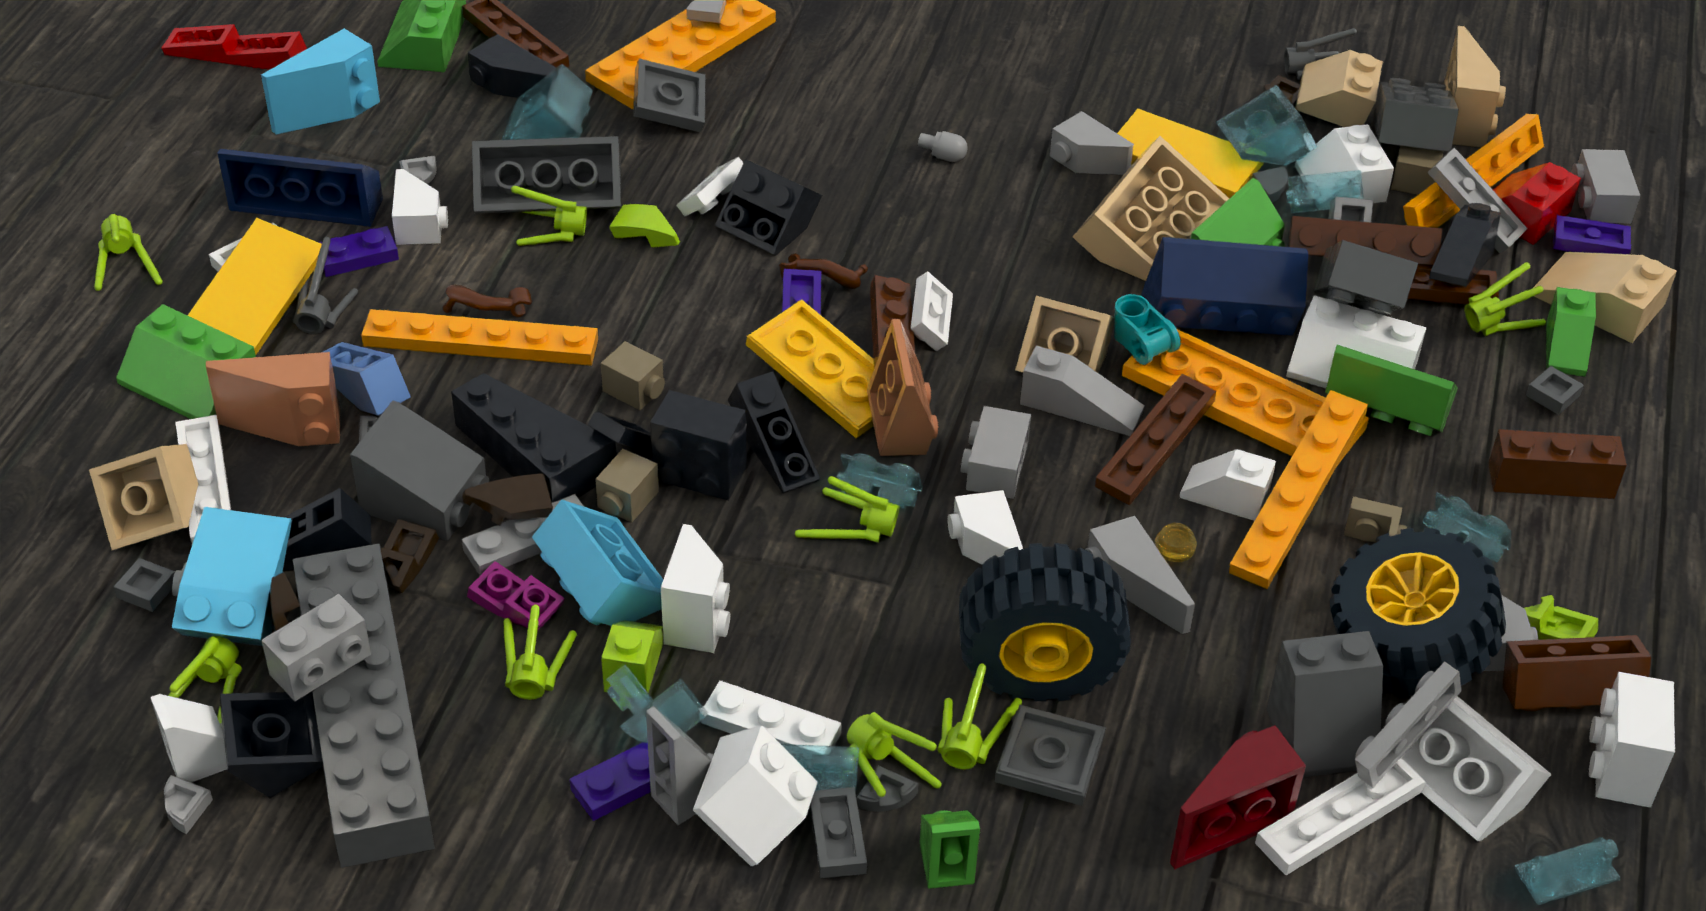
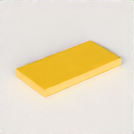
M1137 109L1117 133L1134 144L1131 165L1161 136L1229 199L1251 180L1252 173L1258 172L1264 163L1265 154L1141 109Z
M256 218L187 316L254 346L255 355H257L314 271L322 244Z
M802 299L747 336L746 346L855 438H858L874 426L867 395V388L874 371V359Z

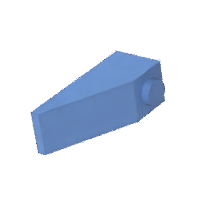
M344 342L323 351L330 352L336 389L359 410L381 416L392 400L401 403L411 397L393 354Z

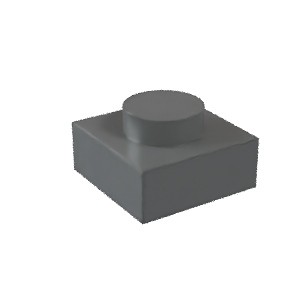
M1550 366L1529 384L1526 396L1560 415L1580 397L1584 385Z
M138 558L115 584L114 591L116 597L153 612L172 590L175 571Z

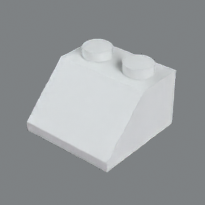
M1368 124L1334 128L1295 162V167L1319 210L1330 209V201L1335 197L1373 200V203L1387 201L1394 167Z
M683 524L661 585L664 645L714 653L719 636L726 637L729 629L730 612L724 611L729 598L730 584L723 582V563L692 525Z
M760 725L720 737L693 811L750 866L758 865L806 818L818 782Z

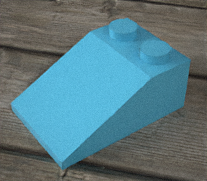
M345 28L261 74L271 131L275 134L354 118L380 103L372 45Z
M204 507L180 582L172 628L185 636L207 639L212 636H221L231 642L263 646L262 639L272 633L273 627L270 615L271 578L283 572L292 522L291 518Z

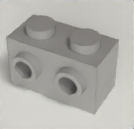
M1582 149L1578 164H1573L1571 173L1581 177L1578 187V203L1580 208H1584L1587 220L1631 224L1640 199V193L1625 150Z
M988 406L983 407L980 421H972L968 443L973 445L972 449L965 448L962 457L961 472L967 473L966 490L979 493L1003 490L1006 498L1014 499L1028 446L1031 414Z
M340 594L262 639L269 675L294 701H297L371 655L365 619Z

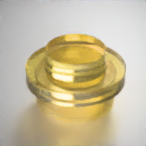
M1170 523L1164 526L1156 535L1155 546L1164 559L1182 562L1190 559L1195 554L1197 541L1188 526L1180 523Z

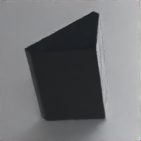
M312 691L297 701H294L286 692L220 694L219 701L228 772L271 798L322 768L323 759Z

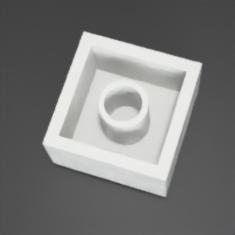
M1618 672L1612 689H1604L1600 706L1601 717L1594 716L1591 723L1589 740L1591 743H1596V751H1593L1590 759L1589 777L1596 778L1595 797L1651 808L1675 753L1674 682Z

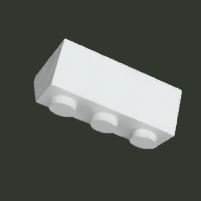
M1314 295L1303 319L1286 377L1326 388L1337 345L1415 369L1426 327Z
M1458 696L1401 757L1426 781L1422 793L1477 841H1482L1522 811L1551 776L1550 772Z

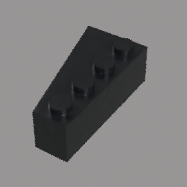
M485 373L451 391L455 425L511 476L544 474L551 503L574 494L579 498L596 487L595 479L616 457V441Z

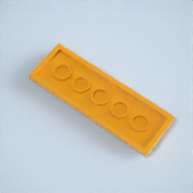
M726 0V6L720 23L687 19L686 9L586 69V82L634 110L635 67L639 59L696 72L775 23L776 11L757 0Z
M1178 329L1181 344L1177 351L1173 353L1165 351L1154 356L1153 360L1146 365H1141L1137 362L1133 355L1124 363L1123 377L1163 396L1181 374L1215 390V402L1206 411L1205 416L1290 456H1293L1326 399L1324 396ZM1364 417L1341 460L1366 430L1369 417Z

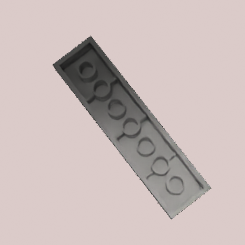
M380 544L293 559L301 616L340 594L365 619L371 651L370 656L312 691L333 833L341 868L435 849Z

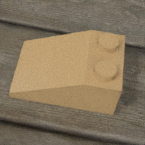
M1458 26L1444 80L1446 90L1451 91L1459 109L1452 144L1481 148L1487 143L1488 136L1495 135L1498 114L1494 113L1496 107L1502 108L1506 87L1500 86V71L1464 26Z
M1565 252L1534 286L1543 287V292L1534 297L1552 304L1557 287L1595 292V326L1633 343L1665 305L1677 271L1644 255Z

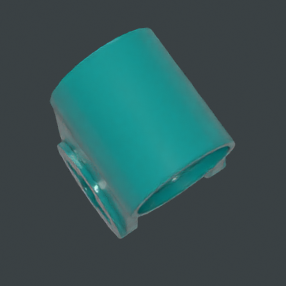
M1135 294L1124 295L1117 299L1114 314V338L1133 355L1137 362L1141 365H1146L1153 360L1154 356L1165 351L1173 353L1180 348V336L1175 325L1163 317L1149 304L1147 299Z

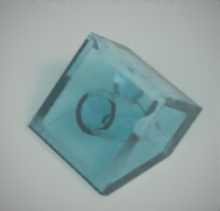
M561 64L517 98L502 140L578 138L583 131L581 127L583 118L590 110L588 104L593 90L566 66Z
M1277 85L1216 122L1237 154L1244 160L1287 166L1294 161L1304 158L1307 153L1317 148L1301 115Z

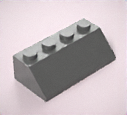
M618 136L472 141L474 214L556 211L555 206L513 193L511 191L512 186L529 189L564 201L577 202V206L587 207V210L621 208V164Z

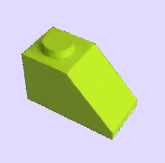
M626 620L612 624L601 658L604 692L641 698L648 697L664 643L663 626Z

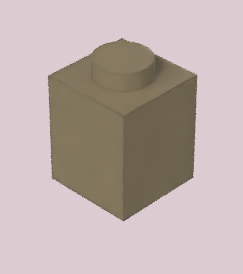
M1400 145L1391 190L1419 195L1435 183L1427 172L1443 157L1444 151Z
M626 341L601 362L603 392L638 410H641L652 399H656L664 389L663 360Z
M622 449L595 479L598 508L604 510L609 515L618 516L631 523L659 492L657 463L625 449Z

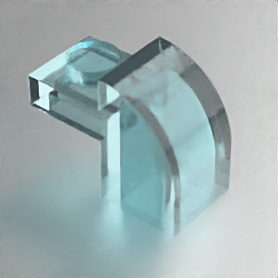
M626 664L606 679L611 685L607 692L615 704L622 711L629 708L633 713L620 727L628 735L639 741L648 743L646 710L653 706L684 733L703 720L708 714L707 710L682 678H679L654 699L651 698Z

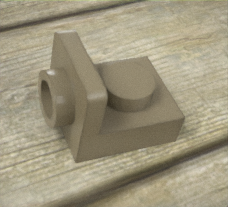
M1353 496L1344 536L1376 543V538L1386 533H1389L1390 536L1401 534V529H1407V526L1399 524L1402 507Z

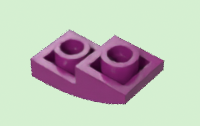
M496 561L468 588L467 593L469 599L504 619L510 618L513 623L528 628L531 607L535 604L540 607L538 630L565 601L564 597L532 575L523 581Z

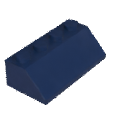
M219 149L217 153L229 211L371 227L383 200L379 171L366 165Z
M1162 237L1141 296L1147 299L1149 304L1163 317L1170 320L1175 327L1293 336L1306 307L1308 251L1306 248Z

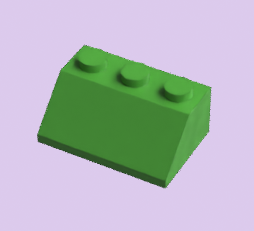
M403 0L378 58V67L445 72L465 20L462 6L466 4V0Z
M1252 178L1191 233V239L1285 247V242L1282 241L1285 224L1261 183Z
M162 304L136 326L116 379L119 385L189 419L217 415L205 367L206 361L254 358L256 355L254 346Z
M1337 345L1325 393L1328 394L1332 390L1368 404L1367 408L1372 409L1370 417L1393 424L1394 418L1397 417L1410 422L1408 429L1431 436L1433 430L1443 432L1458 387L1452 381Z

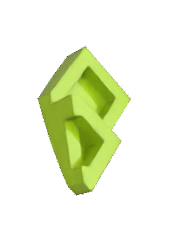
M623 205L609 226L614 238L646 236L651 247L676 246L680 243L674 229L657 206Z
M1552 595L1541 597V604L1524 608L1530 626L1535 627L1537 630L1538 640L1594 637L1598 632V618L1559 606L1554 607Z

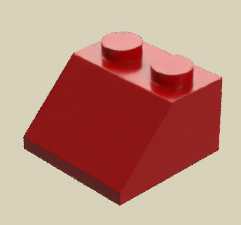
M1548 162L1511 174L1493 191L1526 226L1527 229L1519 238L1534 245L1554 227L1557 215L1566 216L1571 212L1581 177L1561 166Z

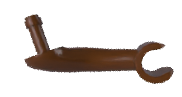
M796 253L788 257L789 263L779 264L782 280L784 269L821 271V274L828 276L848 289L860 287L861 281L859 277L868 270L865 264L860 265L856 271H853L827 259H800V256Z
M450 285L446 288V294L449 299L443 305V311L446 313L451 312L454 304L457 302L482 311H511L513 316L522 317L525 314L523 304L531 305L532 299L529 290L524 287L514 288L509 292L508 298L483 295L461 285Z

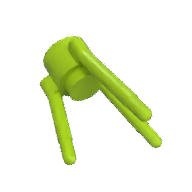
M518 186L511 187V191L515 194L555 206L556 211L522 213L555 218L554 229L561 230V233L518 239L516 241L518 246L556 241L573 242L574 235L584 236L587 207L577 206V202L564 201Z
M111 214L101 225L102 240L98 243L99 256L94 289L96 291L102 289L108 252L122 254L131 247L135 248L155 284L161 285L163 281L143 247L140 235L133 233L131 223L127 218Z
M1528 262L1511 271L1482 293L1469 298V304L1465 305V316L1473 331H1482L1484 336H1488L1495 332L1533 328L1546 324L1545 319L1500 323V319L1505 317V308L1542 293V286L1534 287L1502 301L1497 297L1491 298L1492 295L1530 268Z
M830 476L828 483L846 493L827 487L823 488L822 493L835 500L863 509L860 524L867 526V529H811L795 531V536L798 538L867 539L878 543L881 534L892 536L900 505L889 503V499L872 495L854 485Z
M536 604L531 607L525 653L518 660H516L512 621L510 618H505L503 621L507 665L505 686L510 688V691L515 696L528 700L542 697L545 690H554L556 676L577 636L574 630L568 633L548 670L545 659L535 654L540 607Z
M221 636L209 637L199 654L170 685L169 689L171 692L168 696L179 698L197 675L202 680L210 683H215L219 679L225 678L223 694L233 693L236 679L242 671V667L235 663L239 656V651L235 644ZM219 707L217 718L219 723H222L221 709Z
M983 663L977 667L962 721L958 722L955 727H952L953 701L951 698L944 700L942 735L937 751L947 764L958 769H970L975 766L976 762L980 764L986 762L990 748L1016 714L1019 705L1022 704L1020 698H1015L983 741L980 729L972 724L986 672V665Z
M876 712L860 716L852 723L847 733V741L851 746L848 747L846 752L857 761L879 797H884L886 790L867 758L882 760L891 755L934 788L938 789L941 787L940 780L894 746V740L891 736H897L930 751H934L937 748L934 742L884 720Z

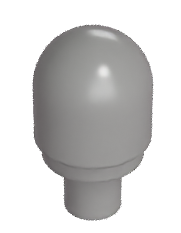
M946 131L937 132L936 136L921 133L918 140V147L932 150V156L948 162L962 160L968 149L967 143L962 136Z

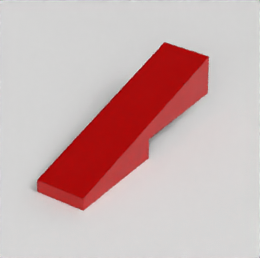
M234 24L174 28L162 46L164 55L267 70L276 67L307 49L300 31L239 35Z

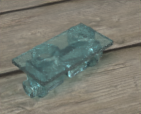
M1361 170L1288 177L1289 189L1286 191L1287 203L1291 205V213L1330 209V201L1335 197L1364 199Z
M841 453L840 458L844 472L839 471L836 478L870 494L874 486L880 487L878 497L889 499V503L900 505L902 509H905L906 506L914 507L918 494L917 491L922 492L920 474L916 473L912 467L901 463H894L892 466L877 463L873 457L861 453H855L853 456Z
M1438 492L1436 493V512L1430 509L1423 519V524L1428 526V528L1438 529L1440 534L1445 536L1448 532L1458 536L1462 532L1467 534L1464 544L1468 541L1475 544L1482 550L1483 556L1495 562L1500 560L1505 548L1510 549L1511 530L1508 529V526L1502 520L1492 515H1486L1485 517L1471 510V507L1464 500L1456 496H1449L1448 498Z
M781 744L818 782L815 791L854 787L856 793L859 747Z
M1602 837L1595 838L1593 842L1548 856H1536L1531 861L1514 866L1515 871L1537 905L1620 880V876L1611 864L1613 858L1618 856L1617 846L1613 840H1605Z

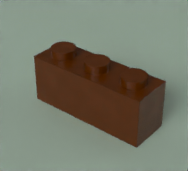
M1498 429L1488 462L1493 492L1615 499L1627 466L1620 436Z
M1637 635L1506 641L1502 687L1514 709L1538 711L1549 707L1581 709L1585 706L1601 705L1604 689H1612L1618 672L1649 677L1651 655Z

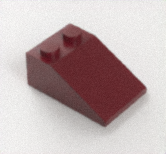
M1276 725L1259 732L1250 731L1239 740H1236L1182 805L1170 864L1174 870L1257 836L1259 831L1295 810L1306 765Z

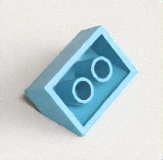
M561 499L532 538L542 551L540 554L541 558L554 568L561 578L559 582L562 588L573 595L581 606L579 608L581 615L592 624L600 625L602 623L612 626V624L624 620L634 622L661 610V585L663 578L617 517Z

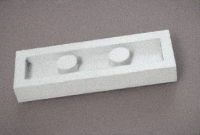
M723 681L718 682L701 711L702 724L730 734L762 725L792 756L820 766L825 765L841 735V722Z

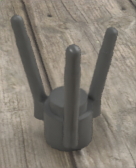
M1352 28L1311 41L1296 42L1295 47H1286L1284 50L1286 74H1296L1297 80H1301L1306 64L1339 54L1338 51L1315 53L1314 49L1310 48L1353 36L1357 33V30Z
M328 236L323 238L308 295V279L298 293L297 308L293 318V323L300 330L309 334L321 333L325 326L334 328L337 318L358 294L356 288L351 289L332 311H330L328 300L324 296L317 294L331 242Z

